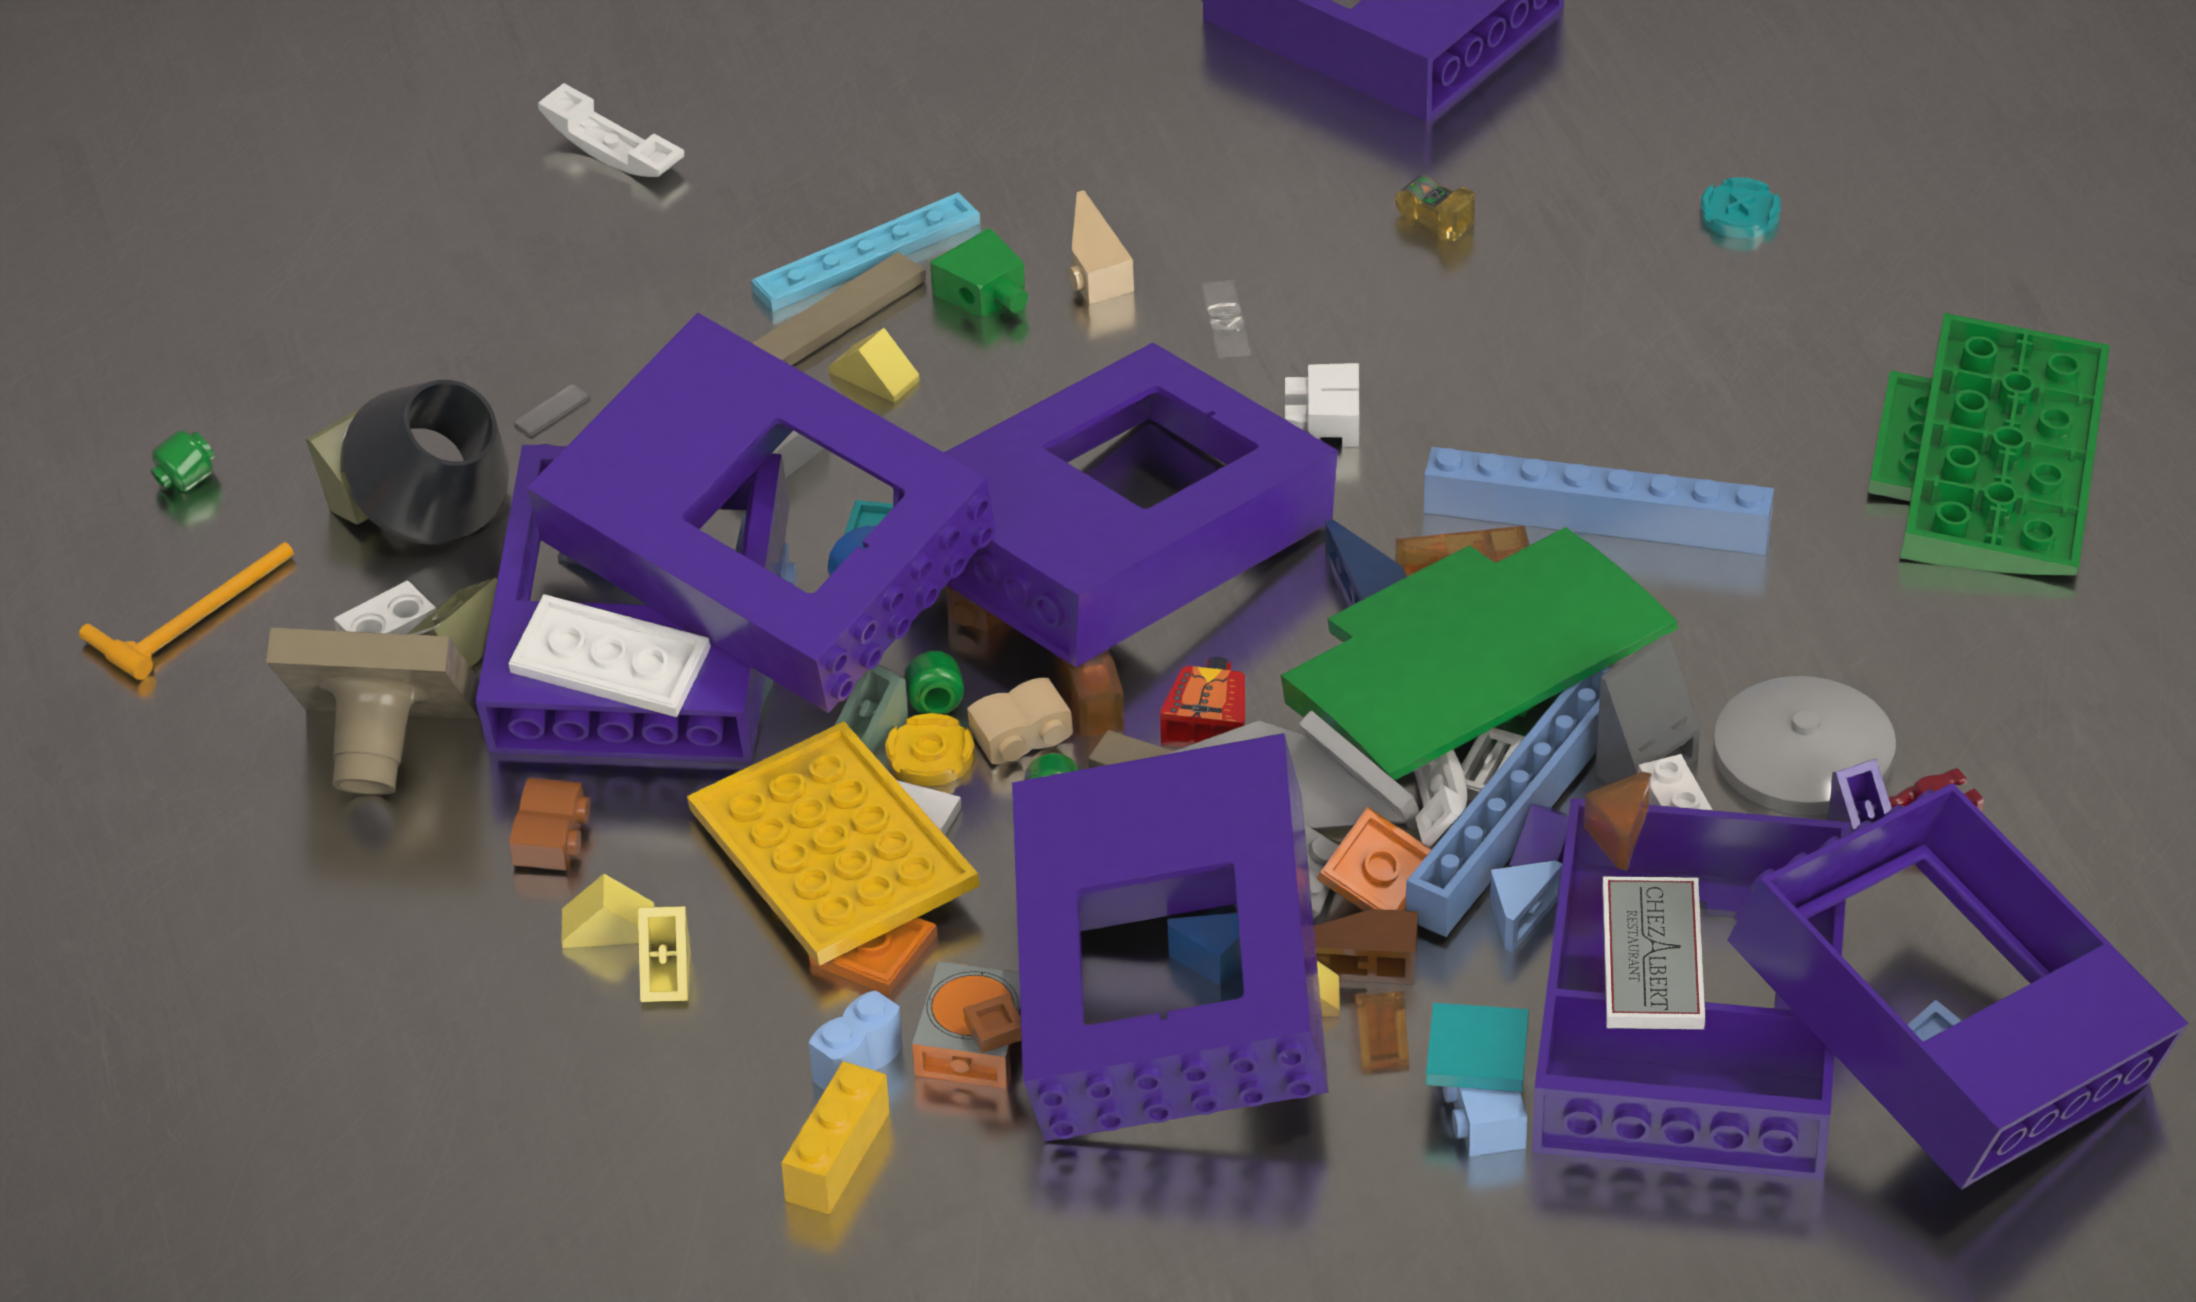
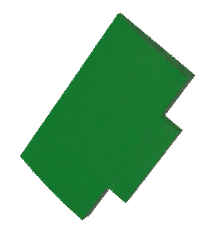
M1944 313L1931 378L1890 370L1867 493L1909 501L1900 558L1941 566L1989 572L2031 575H2077L2110 345Z
M1567 527L1546 536L1497 563L1468 545L1327 618L1329 633L1343 643L1281 674L1284 701L1287 706L1303 718L1310 711H1313L1395 781L1629 656L1641 647L1651 644L1664 634L1672 633L1678 629L1677 619L1624 570Z

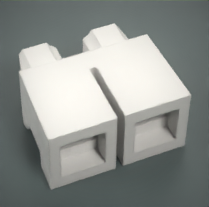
M1359 363L1308 365V377H1285V420L1319 440L1321 437H1342V447H1359Z

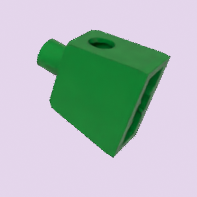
M990 228L985 229L930 261L932 294L977 317H986L1003 306L1011 312L1017 313L1027 304L1028 293L1025 291L1024 264L1014 251Z

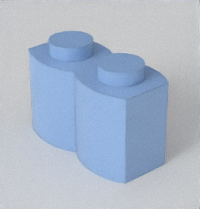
M871 991L851 1002L844 1011L843 1017L830 1020L818 1028L809 1041L812 1081L826 1090L843 1061L871 1070H877L895 1059L903 1046L900 1006L878 991Z

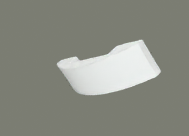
M565 83L538 102L540 112L567 139L587 154L620 171L638 176L658 177L684 157L683 149L656 134H652L644 140L594 112V100Z
M1454 750L1413 771L1424 806L1415 816L1422 844L1427 847H1431L1463 813L1466 807L1467 785Z

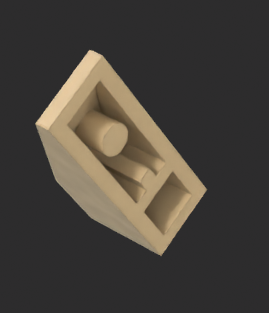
M1083 190L1077 192L1072 239V267L1068 268V277L1072 288L1075 291H1080L1090 305L1134 291L1133 259Z

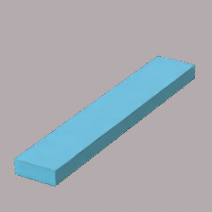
M959 192L754 278L751 280L752 292L772 312H775L855 278L896 252L906 256L980 224V213Z

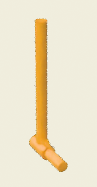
M281 543L138 643L134 641L123 642L119 639L114 640L89 623L81 627L79 638L105 654L108 661L135 679L143 680L152 670L153 653L293 557L294 551L288 543Z

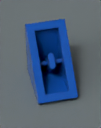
M1238 913L1167 919L1168 950L1171 958L1219 986L1223 985L1242 967Z

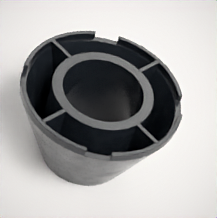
M435 380L382 393L367 402L356 413L345 432L342 442L341 468L342 472L345 471L347 480L352 489L351 496L370 520L399 538L422 544H440L444 540L460 537L465 539L481 530L490 522L505 498L508 488L509 466L494 412L487 400L478 391L464 383L454 380ZM411 429H428L445 436L457 447L464 461H447L428 453L416 441Z

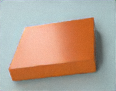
M1367 807L1323 867L1317 880L1363 911L1369 909L1406 911V880L1426 858L1431 849Z
M917 917L820 966L809 954L810 964L890 996L937 937V926L932 922Z

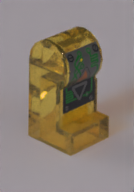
M1419 175L1395 196L1396 207L1403 217L1452 242L1475 224V192L1463 186L1456 191H1452L1444 186H1439L1429 176Z

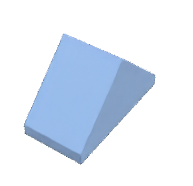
M1548 861L1491 870L1490 904L1506 950L1514 952L1558 901L1562 863Z

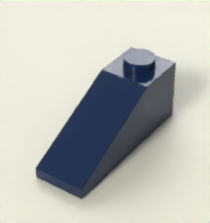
M1334 519L1325 521V554L1350 606L1407 577L1403 567Z

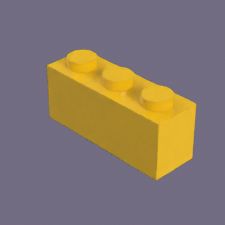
M844 1061L841 1063L781 1162L786 1202L828 1215L831 1213L890 1113L887 1074Z

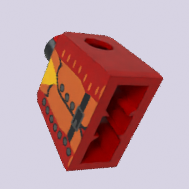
M1222 657L1208 659L1205 668L1195 666L1183 667L1160 710L1161 745L1184 748L1245 726V675L1241 671H1232L1231 663Z

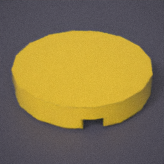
M929 713L906 719V725L901 726L898 730L896 725L889 732L885 742L888 768L900 780L917 786H941L960 779L971 768L975 758L972 732L968 728L965 730L964 727L959 725V720L948 715Z

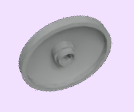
M1789 676L1757 683L1734 696L1722 709L1716 721L1713 751L1715 762L1721 775L1733 789L1748 800L1768 809L1788 814L1824 815L1829 813L1833 772L1877 759L1885 785L1893 770L1896 738L1893 726L1884 711L1872 699L1860 691L1829 679Z

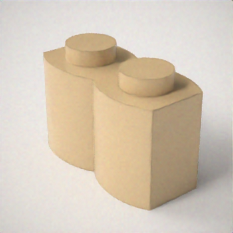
M1049 678L1029 680L1018 685L1009 693H996L986 696L967 708L969 729L991 764H1003L1008 761L1018 760L1031 749H1042L1058 745L1073 734L1071 710Z

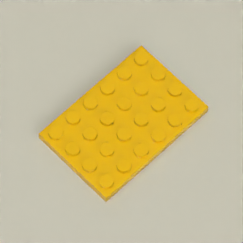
M845 721L687 796L690 811L819 966L980 887L977 871Z

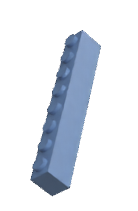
M1431 447L1424 474V513L1556 530L1567 527L1573 532L1766 555L1772 523L1774 488Z
M1610 668L1602 669L1565 689L1406 880V911H1418V925L1446 937L1491 882V870L1502 868L1513 855L1531 804L1551 808L1597 752L1600 678Z

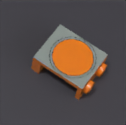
M938 961L912 1042L914 1076L1007 1089L1011 1078V1044L981 1053L964 1021L963 1008L1008 993L1020 1015L1019 972Z

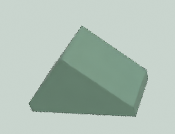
M878 664L872 670H867L855 683L854 689L849 695L835 725L845 721L867 748L874 753L885 744L889 732L896 725L897 730L901 726L906 725L908 709L905 679L881 664Z

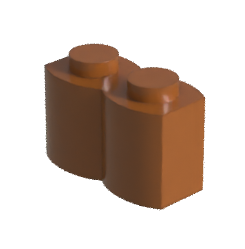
M530 777L527 779L510 836L509 845L512 865L567 870L571 857H578L581 847V831L579 828L581 824L588 823L590 816V798L584 797L582 782Z

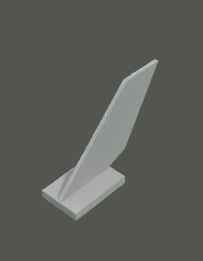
M1310 711L1299 723L1304 735L1262 721H1256L1171 752L1177 753L1284 733L1302 793L1304 823L1314 830L1352 828L1365 809L1369 807L1393 824H1400L1412 830L1418 827L1415 816L1420 811L1414 797L1313 711Z

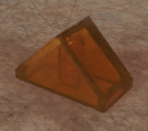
M1640 772L1585 794L1584 828L1618 869L1627 871L1650 807L1652 773Z
M1393 989L1350 993V1004L1362 1069L1409 1065L1403 991Z

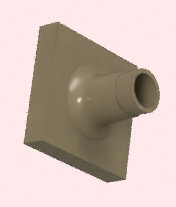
M270 628L266 658L268 666L306 711L336 712L333 759L335 761L332 785L337 789L364 795H387L395 792L397 771L401 764L408 716L480 720L476 705L479 678L449 636Z

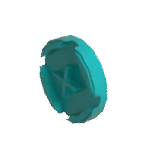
M1732 177L1722 180V185L1715 188L1714 184L1707 187L1701 196L1700 218L1707 228L1718 235L1733 239H1750L1765 235L1773 230L1780 220V197L1777 193L1776 195L1771 193L1770 186L1762 181L1751 178Z

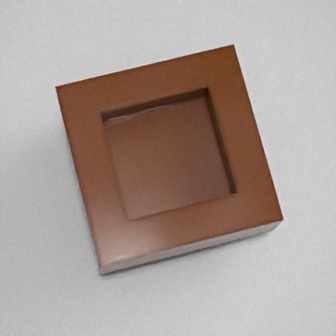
M1008 993L963 1008L964 1021L981 1053L1022 1040L1021 1017Z

